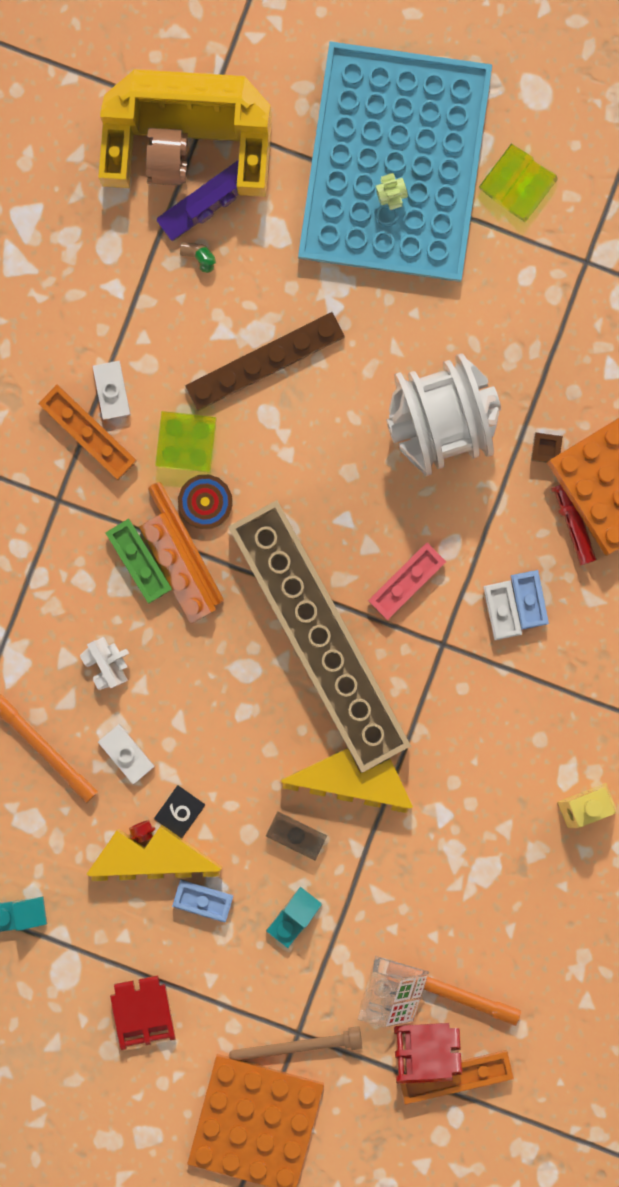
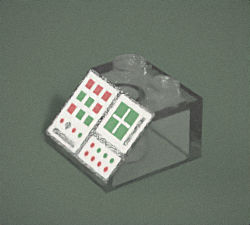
M375 956L360 1003L358 1020L381 1027L413 1022L429 971Z

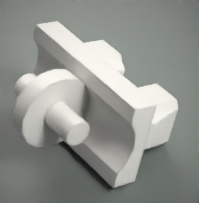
M104 637L87 644L88 648L80 654V658L87 667L95 663L98 664L101 673L93 677L98 690L108 687L113 688L128 681L123 672V669L127 668L123 657L129 654L127 649L119 652L115 643L108 645Z

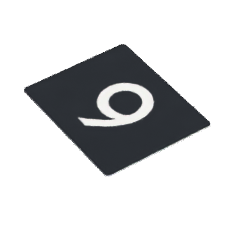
M177 785L154 819L180 838H183L205 804Z

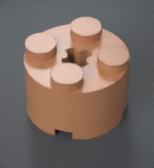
M148 128L147 137H150L149 145H147L146 153L147 184L180 186L181 183H185L187 160H182V155H186L188 149V133H182V129Z

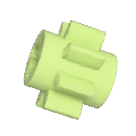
M394 173L382 176L380 179L382 184L375 185L380 205L388 204L389 210L402 207V199L408 198L403 178L395 179Z

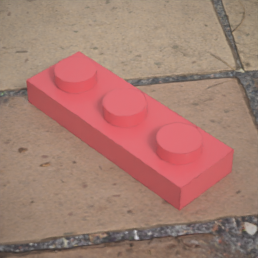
M426 543L368 602L388 620L446 561Z

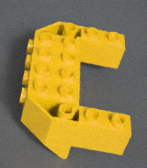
M134 69L104 94L100 111L103 125L98 174L102 187L130 188L134 135L148 136V128L182 129V133H188V138L240 141L237 176L238 194L266 197L272 125L271 106L245 76Z

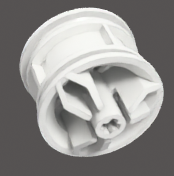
M463 353L456 355L455 367L450 360L443 362L444 371L419 378L417 373L412 371L408 373L409 381H407L401 372L394 374L396 390L392 394L389 419H386L393 443L410 439L399 443V449L425 476L432 474L431 465L433 462L437 469L444 468V459L469 452L472 458L479 457V449L483 451L486 457L494 454L492 437L494 436L499 411L501 410L499 397L494 386L479 390L488 387V379L474 364L466 359Z

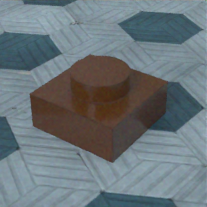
M535 432L531 461L547 463L561 453L563 436Z

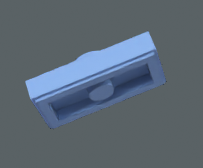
M538 570L510 575L521 630L548 625L549 621Z
M180 879L172 907L226 923L234 895Z

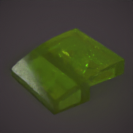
M511 143L480 184L479 189L526 223L558 178L556 174L535 162L531 155Z

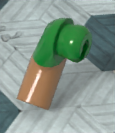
M181 242L180 256L195 257L200 263L199 269L202 272L210 273L214 270L216 259L207 246Z

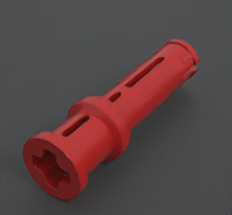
M561 484L550 488L551 492L556 495L560 507L558 513L561 517L564 516L580 566L596 561L597 558L583 519Z

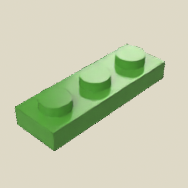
M129 518L105 532L148 604L172 590Z

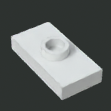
M120 361L94 365L93 371L103 420L131 416Z
M511 580L483 586L494 641L522 635Z
M120 724L98 741L100 746L132 784H135L155 767Z

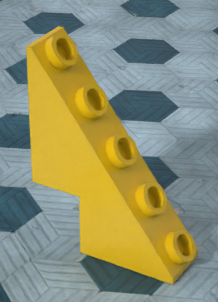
M348 748L281 779L283 783L282 788L298 791L300 786L310 788L309 794L326 797V792L337 794V799L353 802L354 797L365 799L364 805L380 808L381 803L392 805L391 810L408 813V808H413L390 758L362 773L359 772Z
M161 825L146 847L137 843L136 840L130 839V836L120 829L116 830L86 875L91 876L92 881H107L108 876L119 875V880H135L136 875L147 874V879H162L165 873H175V878L192 877V872H203V877L220 876L219 871L222 869V866Z

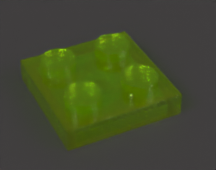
M161 411L155 466L211 473L217 418Z

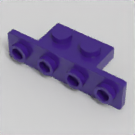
M239 160L157 218L158 224L171 241L180 237L199 222L202 224L214 215L213 212L220 207H227L236 200V196L239 195L237 190Z

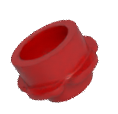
M149 820L135 824L129 828L132 835L130 839H136L137 843L149 840L153 837L151 832L155 830V827H152Z

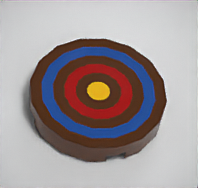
M210 474L197 475L189 479L181 487L178 496V509L183 519L191 526L199 529H213L222 525L230 516L233 506L232 494L228 485L220 478Z

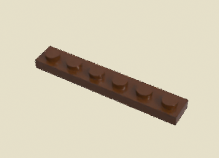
M330 312L185 385L197 411L345 338V335L333 312Z

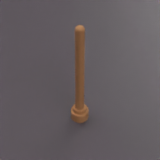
M350 1027L348 1031H343L342 1035L236 1049L230 1051L229 1058L240 1061L345 1046V1048H351V1050L363 1049L360 1027Z

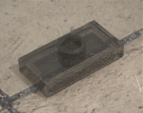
M277 811L265 837L316 861L328 835Z

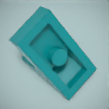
M300 886L267 928L266 932L289 948L300 932L307 927L322 903Z
M44 896L0 903V932L9 930L20 931L47 924Z

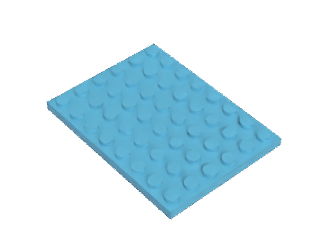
M329 42L298 259L456 282L462 281L492 64ZM394 173L395 179L403 178L408 198L402 199V207L389 210L388 204L380 205L375 185L382 184L380 180L382 176Z

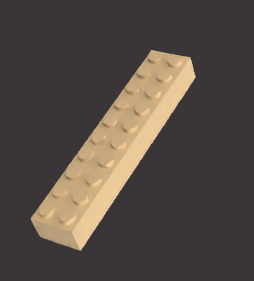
M278 500L228 526L360 771L363 773L409 748L411 745Z

